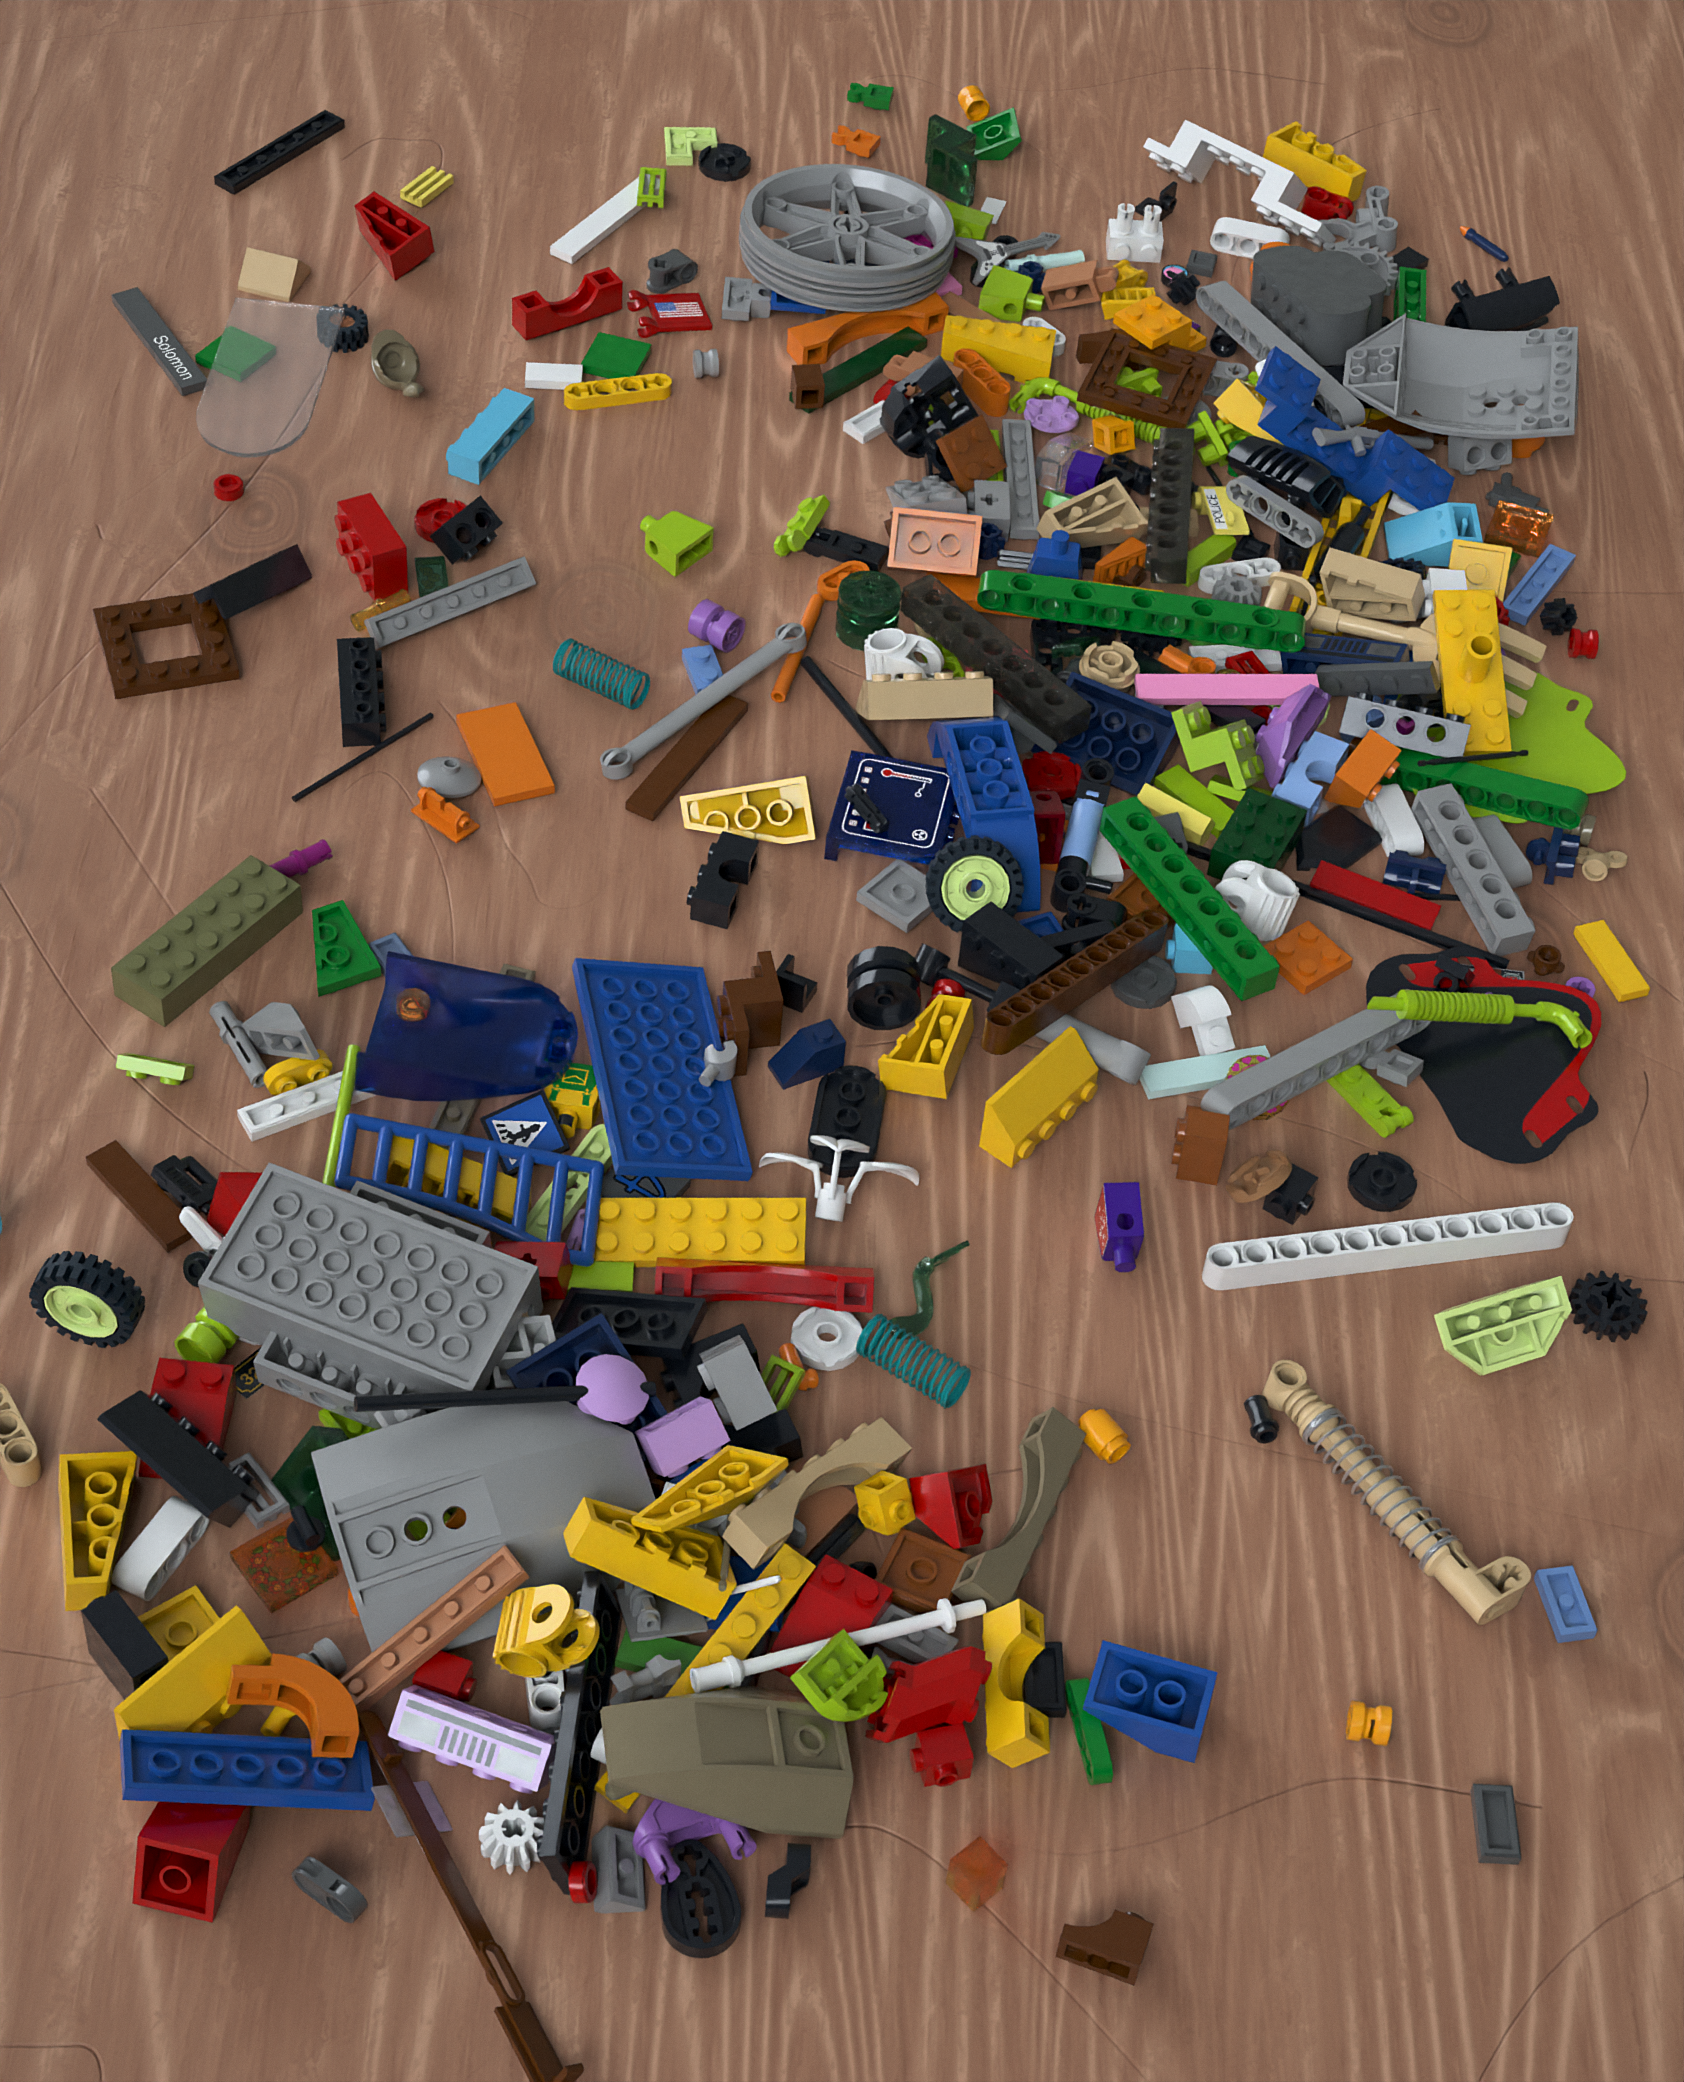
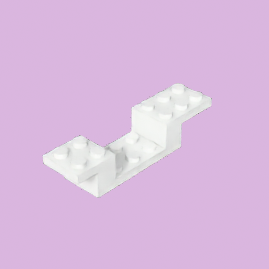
M1185 120L1170 148L1149 137L1143 146L1150 153L1149 158L1155 161L1159 168L1169 173L1172 169L1178 173V177L1189 183L1192 180L1202 183L1215 159L1227 166L1229 163L1237 166L1236 170L1244 175L1250 176L1252 173L1258 177L1257 180L1260 181V184L1251 201L1257 206L1256 211L1264 216L1263 219L1276 226L1278 223L1284 225L1285 230L1295 236H1299L1301 233L1308 237L1307 241L1317 247H1321L1325 242L1334 243L1336 239L1321 222L1296 210L1308 188L1294 172Z

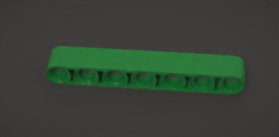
M1398 747L1402 750L1397 759V762L1400 763L1399 768L1390 779L1385 776L1379 783L1381 785L1398 784L1401 790L1413 792L1412 788L1420 791L1452 783L1457 794L1463 798L1464 804L1568 830L1579 826L1589 804L1588 796L1580 789L1468 762L1419 767L1417 764L1419 760L1429 761L1445 757Z

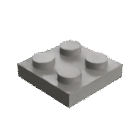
M899 858L857 891L856 901L906 933L932 912L926 895V875Z

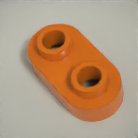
M847 561L819 576L817 580V593L827 601L840 600L868 584L870 569L861 561Z

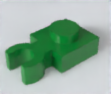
M851 83L850 90L847 93V101L853 103L862 101L866 107H872L875 110H889L894 88L870 83L868 87H863L861 84Z

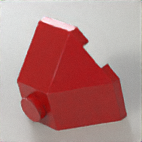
M986 1464L909 1478L910 1492L913 1499L912 1504L914 1505L915 1516L953 1549L981 1542L984 1531L979 1527L983 1514L990 1512L993 1501Z

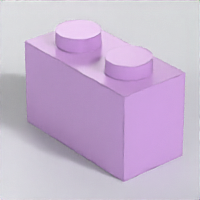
M701 1396L635 1432L653 1472L663 1477L668 1476L669 1478L686 1472L689 1469L688 1464L698 1458L703 1460L713 1457L722 1450V1445L730 1441L712 1400Z

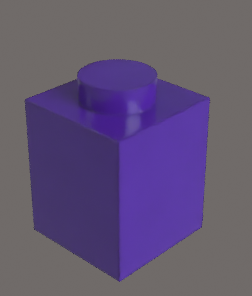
M1077 450L1068 469L1065 493L1078 496L1098 486V479L1104 466L1105 457Z

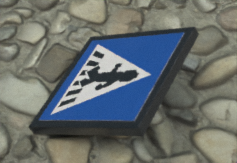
M540 1090L479 1118L489 1140L560 1154L570 1150L544 1090ZM499 1156L498 1161L504 1174L509 1176L518 1174L520 1160Z

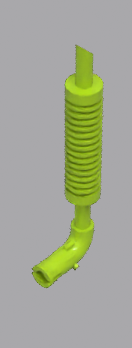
M1038 377L1026 381L1024 385L1020 386L1018 393L1009 401L1012 411L1016 412L1020 407L1017 413L1022 414L1028 399L1039 397L1041 394L1052 397L1056 395L1064 396L1070 402L1076 404V411L1092 419L1114 415L1124 421L1132 420L1134 421V435L1136 438L1145 440V442L1161 449H1165L1170 444L1195 455L1194 444L1190 440L1174 434L1173 430L1078 402V392L1062 386L1060 381L1052 378Z
M1400 990L1396 997L1374 996L1367 1005L1368 1010L1396 1011L1397 1017L1402 1020L1510 1024L1514 1017L1536 1018L1537 1021L1558 1025L1575 1048H1578V1046L1584 1048L1592 1041V1033L1584 1026L1578 1017L1580 1014L1577 1011L1573 1013L1570 1009L1551 1002L1540 1001L1537 1004H1516L1510 995Z

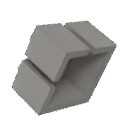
M740 1335L699 1354L703 1363L698 1365L697 1368L708 1390L716 1388L719 1397L713 1399L725 1425L732 1422L737 1431L778 1411Z

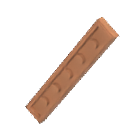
M506 1545L339 1679L350 1693L358 1716L530 1578Z

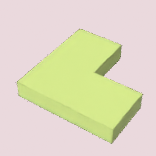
M664 127L666 165L693 166L692 150H703L708 146H711V149L717 147V132L714 127Z

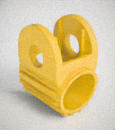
M550 1584L518 1589L509 1596H506L503 1602L493 1653L495 1664H499L502 1670L505 1669L510 1674L529 1678L542 1677L547 1671L568 1669L569 1666L585 1660L595 1648L600 1633L598 1621L588 1611L574 1609V1601L571 1594L560 1585ZM547 1606L552 1607V1610H550L549 1612L542 1615H538L543 1608ZM577 1629L578 1637L571 1646L563 1648L562 1642L565 1636Z

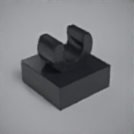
M1442 954L1435 963V967L1440 973L1435 976L1433 985L1438 989L1445 980H1451L1452 986L1448 992H1459L1460 983L1469 987L1475 978V975L1469 968Z

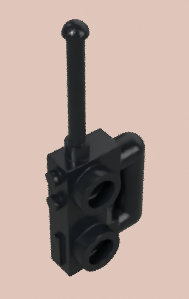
M173 1155L154 1165L151 1176L157 1181V1185L163 1191L171 1193L182 1203V1208L189 1206L198 1213L203 1212L205 1215H208L218 1181L215 1176L192 1156L179 1159L176 1155ZM186 1172H189V1173H190L196 1180H198L202 1185H199V1184H198L192 1177H190Z

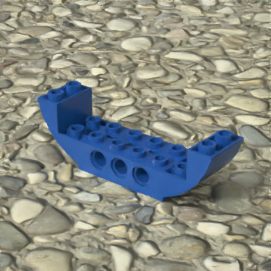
M993 716L934 721L927 733L932 758H944L966 838H971V835H978L979 838H984L985 836L995 842L998 841L1008 849L1020 867L1024 884L1021 905L1017 906V913L1040 911L1041 879L1038 838L1034 818L1035 809L1008 720L1003 721L1001 717ZM978 879L972 880L970 891L979 890L983 882Z

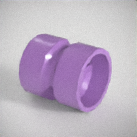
M705 599L693 610L688 623V631L695 637L705 642L709 641L710 645L728 653L740 642L745 631L746 622L741 616L729 610L725 611L724 607L709 599Z

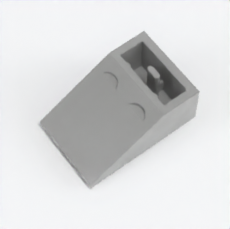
M937 475L925 476L922 478V481L918 482L898 480L894 482L893 486L886 487V492L893 508L902 507L967 514L966 497Z

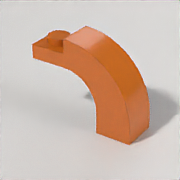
M273 1653L269 1666L232 1665L226 1691L227 1704L271 1705L285 1708L298 1715L307 1725L311 1737L312 1757L353 1758L359 1735L357 1709L345 1686L330 1672L305 1659Z

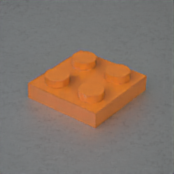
M1309 920L1263 946L1278 961L1280 966L1279 974L1303 995L1351 968L1353 958Z

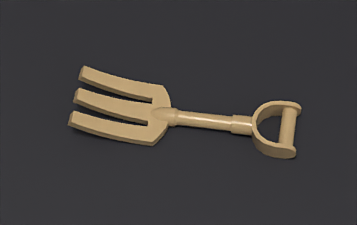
M1279 571L1270 574L1268 583L1271 588L1263 607L1282 610L1288 594L1300 597L1310 605L1309 610L1304 616L1306 619V633H1312L1315 628L1332 633L1340 631L1379 641L1408 644L1409 650L1413 651V662H1434L1441 684L1439 661L1437 660L1438 650L1434 612L1426 618L1419 628L1414 626L1406 628L1345 614L1343 610L1318 605L1315 589L1306 579ZM1498 623L1501 648L1534 663L1542 660L1546 645ZM1502 655L1504 680L1526 691L1532 688L1537 673ZM1505 689L1508 714L1519 718L1524 713L1527 701Z

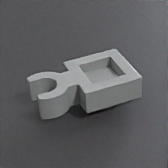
M1393 1049L1390 1053L1383 1050L1359 1064L1367 1069H1377V1076L1390 1080L1394 1084L1407 1087L1423 1071L1424 1060Z

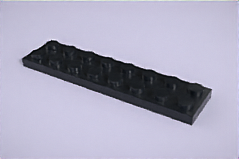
M599 1570L585 1571L582 1588L577 1590L578 1609L586 1610L596 1618L600 1633L597 1644L591 1654L582 1662L571 1665L566 1669L568 1677L566 1690L562 1691L560 1696L561 1723L560 1726L556 1727L554 1733L556 1746L555 1760L550 1763L548 1772L551 1784L549 1798H546L543 1803L544 1830L543 1835L539 1836L537 1840L538 1858L544 1863L551 1874L552 1880L556 1881L564 1895H570L568 1881L571 1864L574 1861H587L597 1793L594 1788L599 1780L601 1767L600 1761L591 1758V1750L602 1728L600 1711L603 1707L610 1706L609 1701L613 1686L610 1677L615 1672V1658L618 1652L623 1618L620 1606ZM577 1629L571 1632L573 1643L578 1637Z

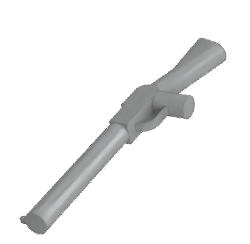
M1347 424L1345 425L1346 430L1342 431L1317 427L1312 431L1313 437L1319 446L1351 441L1356 457L1365 455L1366 449L1373 447L1375 440L1384 433L1378 430L1367 429V427L1354 426L1351 428ZM1396 434L1413 448L1426 450L1433 448L1434 442L1428 436L1424 438Z

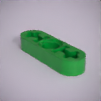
M1084 1677L1066 1680L1065 1694L1067 1706L1089 1784L1092 1786L1111 1783L1113 1780L1112 1761L1101 1720L1083 1710L1090 1685L1089 1679Z

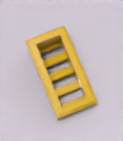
M1115 287L1113 290L1103 292L1101 304L1104 319H1113L1114 313L1152 294L1156 295L1154 287Z

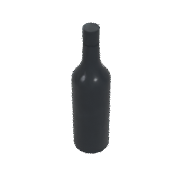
M1368 506L1361 507L1352 522H1346L1337 529L1314 567V574L1318 576L1320 582L1322 581L1319 572L1329 547L1354 555L1359 551L1365 540L1363 527L1372 513Z

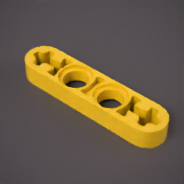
M654 373L573 383L564 388V405L571 410H587L664 400L671 395L672 380L666 374ZM626 389H636L637 391H627ZM600 392H607V393H610V394H608V395H601V394H598V393H600Z

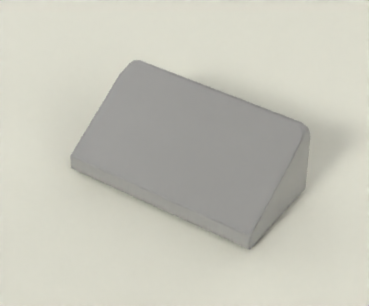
M607 1825L593 1836L591 1841L592 1863L596 1868L598 1878L597 1894L594 1899L595 1912H642L646 1909L643 1858L636 1854L632 1845L635 1832Z

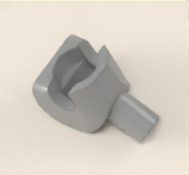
M733 1040L723 1043L724 1051H717L713 1044L705 1049L704 1061L706 1068L699 1077V1082L702 1085L708 1087L714 1079L726 1081L734 1076L737 1046Z

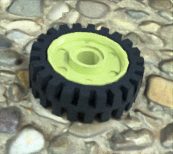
M971 835V838H965L964 836L957 838L958 841L954 843L950 841L945 844L943 850H938L935 854V859L931 860L928 872H926L925 887L929 905L941 923L949 926L951 930L957 933L959 931L962 932L963 921L989 902H993L1007 914L1014 917L1017 913V906L1021 905L1024 884L1020 867L1008 849L991 838L985 836L984 838H979L978 835ZM978 879L983 882L982 887L977 891L971 892L966 889L968 882Z
M63 1251L61 1255L55 1253L51 1258L49 1257L39 1270L29 1293V1298L32 1299V1308L37 1309L36 1314L39 1318H47L45 1324L50 1328L57 1326L56 1332L62 1336L68 1333L71 1335L70 1340L78 1342L79 1339H83L84 1344L91 1346L96 1342L99 1348H106L108 1344L110 1347H116L119 1343L124 1344L130 1338L144 1312L145 1297L141 1296L142 1290L140 1286H134L136 1281L131 1276L123 1277L125 1271L120 1267L114 1270L111 1268L112 1262L106 1259L103 1263L98 1262V1256L92 1254L85 1258L84 1253L76 1251L74 1255L70 1251Z

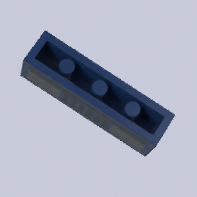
M1312 633L1305 634V645L1300 651L1294 653L1281 651L1283 674H1316L1315 672L1319 665L1410 662L1408 644Z

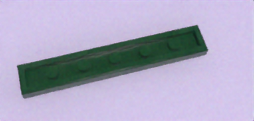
M906 327L823 373L825 383L823 405L882 373L884 366L894 355L908 358L913 351L919 352L927 347V339L910 327ZM790 392L789 400L794 403L792 393ZM805 408L803 410L809 414L818 408Z

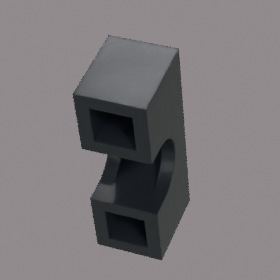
M722 831L717 843L712 842L708 852V862L706 865L702 864L700 866L696 887L691 886L688 892L686 903L691 906V920L728 929L738 907L739 884L731 882L749 884L758 864V840Z

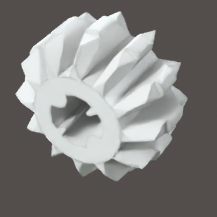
M517 1800L513 1809L508 1810L500 1803L498 1815L487 1812L485 1826L479 1829V1840L482 1843L481 1854L483 1858H491V1866H493L494 1870L505 1864L506 1871L511 1875L514 1871V1866L520 1865L524 1871L528 1872L530 1861L541 1862L537 1855V1840L539 1836L543 1835L545 1821L543 1817H537V1810L534 1805L523 1811L521 1804Z

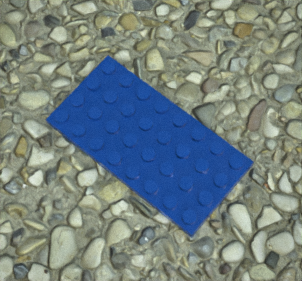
M575 958L572 971L615 1175L749 1181L753 1171L731 1080L718 1081L714 1079L708 1087L699 1082V1077L706 1068L704 1061L705 1049L713 1044L717 1051H723L703 967Z

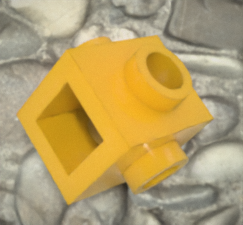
M881 1470L854 1486L859 1507L858 1515L865 1528L888 1536L898 1533L901 1527L916 1519L912 1504V1494L906 1478Z

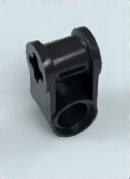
M1074 893L1067 900L1068 913L1062 919V927L1065 931L1104 920H1112L1119 927L1126 922L1127 909L1117 901H1108L1085 893ZM1082 902V910H1079V905ZM1079 919L1078 926L1075 927V921Z

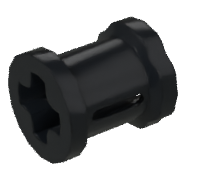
M1441 684L1437 693L1409 694L1408 702L1410 709L1415 712L1416 706L1443 711Z

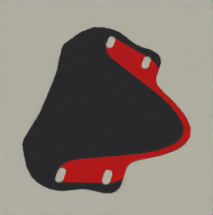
M1457 946L1432 954H1401L1379 963L1370 972L1366 984L1367 1005L1374 996L1390 997L1404 989L1448 992L1452 986L1451 980H1445L1439 989L1433 985L1435 976L1440 973L1435 967V963L1441 954L1458 962L1460 956H1464L1474 966L1473 974L1475 978L1469 987L1460 983L1459 992L1480 994L1492 992V994L1510 995L1516 1004H1537L1540 1001L1556 1003L1570 1009L1573 1013L1577 1011L1580 1014L1578 1017L1584 1026L1592 1033V1041L1588 1046L1584 1048L1578 1046V1048H1575L1558 1025L1537 1021L1536 1018L1514 1017L1510 1024L1432 1021L1424 1030L1397 1043L1396 1045L1402 1052L1424 1060L1423 1071L1419 1075L1438 1099L1457 1137L1463 1143L1493 1159L1511 1164L1531 1163L1552 1154L1569 1133L1591 1122L1597 1116L1598 1105L1580 1082L1578 1075L1579 1069L1593 1047L1601 1028L1600 1008L1597 1002L1587 993L1571 986L1502 977L1494 971L1478 950L1469 946ZM1402 964L1409 966L1415 974V979H1406L1399 970V966ZM1569 1096L1576 1098L1583 1107V1112L1575 1113L1566 1102V1098ZM1530 1130L1536 1134L1542 1143L1540 1148H1535L1530 1144L1524 1135L1526 1131Z

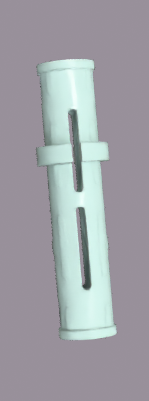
M1082 250L1044 256L1031 254L1027 255L1026 258L1005 260L1004 268L1015 272L1018 271L1019 265H1023V263L1028 261H1034L1044 267L1043 272H1046L1047 269L1085 262V257Z

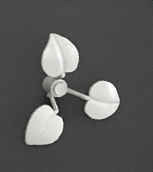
M812 1135L810 1137V1142L816 1145L829 1146L835 1150L830 1183H824L823 1189L819 1168H822V1163L780 1152L766 1153L759 1162V1168L771 1163L793 1162L811 1170L815 1183L814 1198L818 1199L815 1217L843 1222L845 1204H851L852 1195L865 1172L877 1170L891 1172L909 1179L916 1186H918L920 1178L918 1171L907 1165L891 1162H860V1168L847 1192L844 1193L845 1186L837 1184L842 1151L847 1149L868 1153L870 1147L853 1140H836L833 1137Z

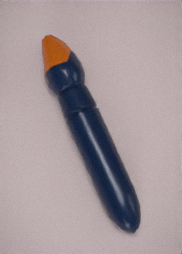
M1466 226L1460 227V231L1465 239L1471 240L1494 258L1503 262L1508 261V255L1498 246L1478 234L1474 229Z

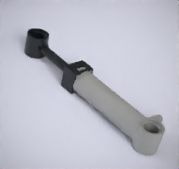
M921 943L915 955V959L920 967V982L933 987L936 981L940 979L954 980L966 992L989 1002L987 1012L1021 991L1003 981L997 991L953 971L948 968L951 958L926 944ZM1065 1014L1034 1035L1051 1043L1069 1026H1072L1078 1032L1098 1067L1135 1086L1151 1057V1054L1125 1040L1115 1038L1068 1014Z

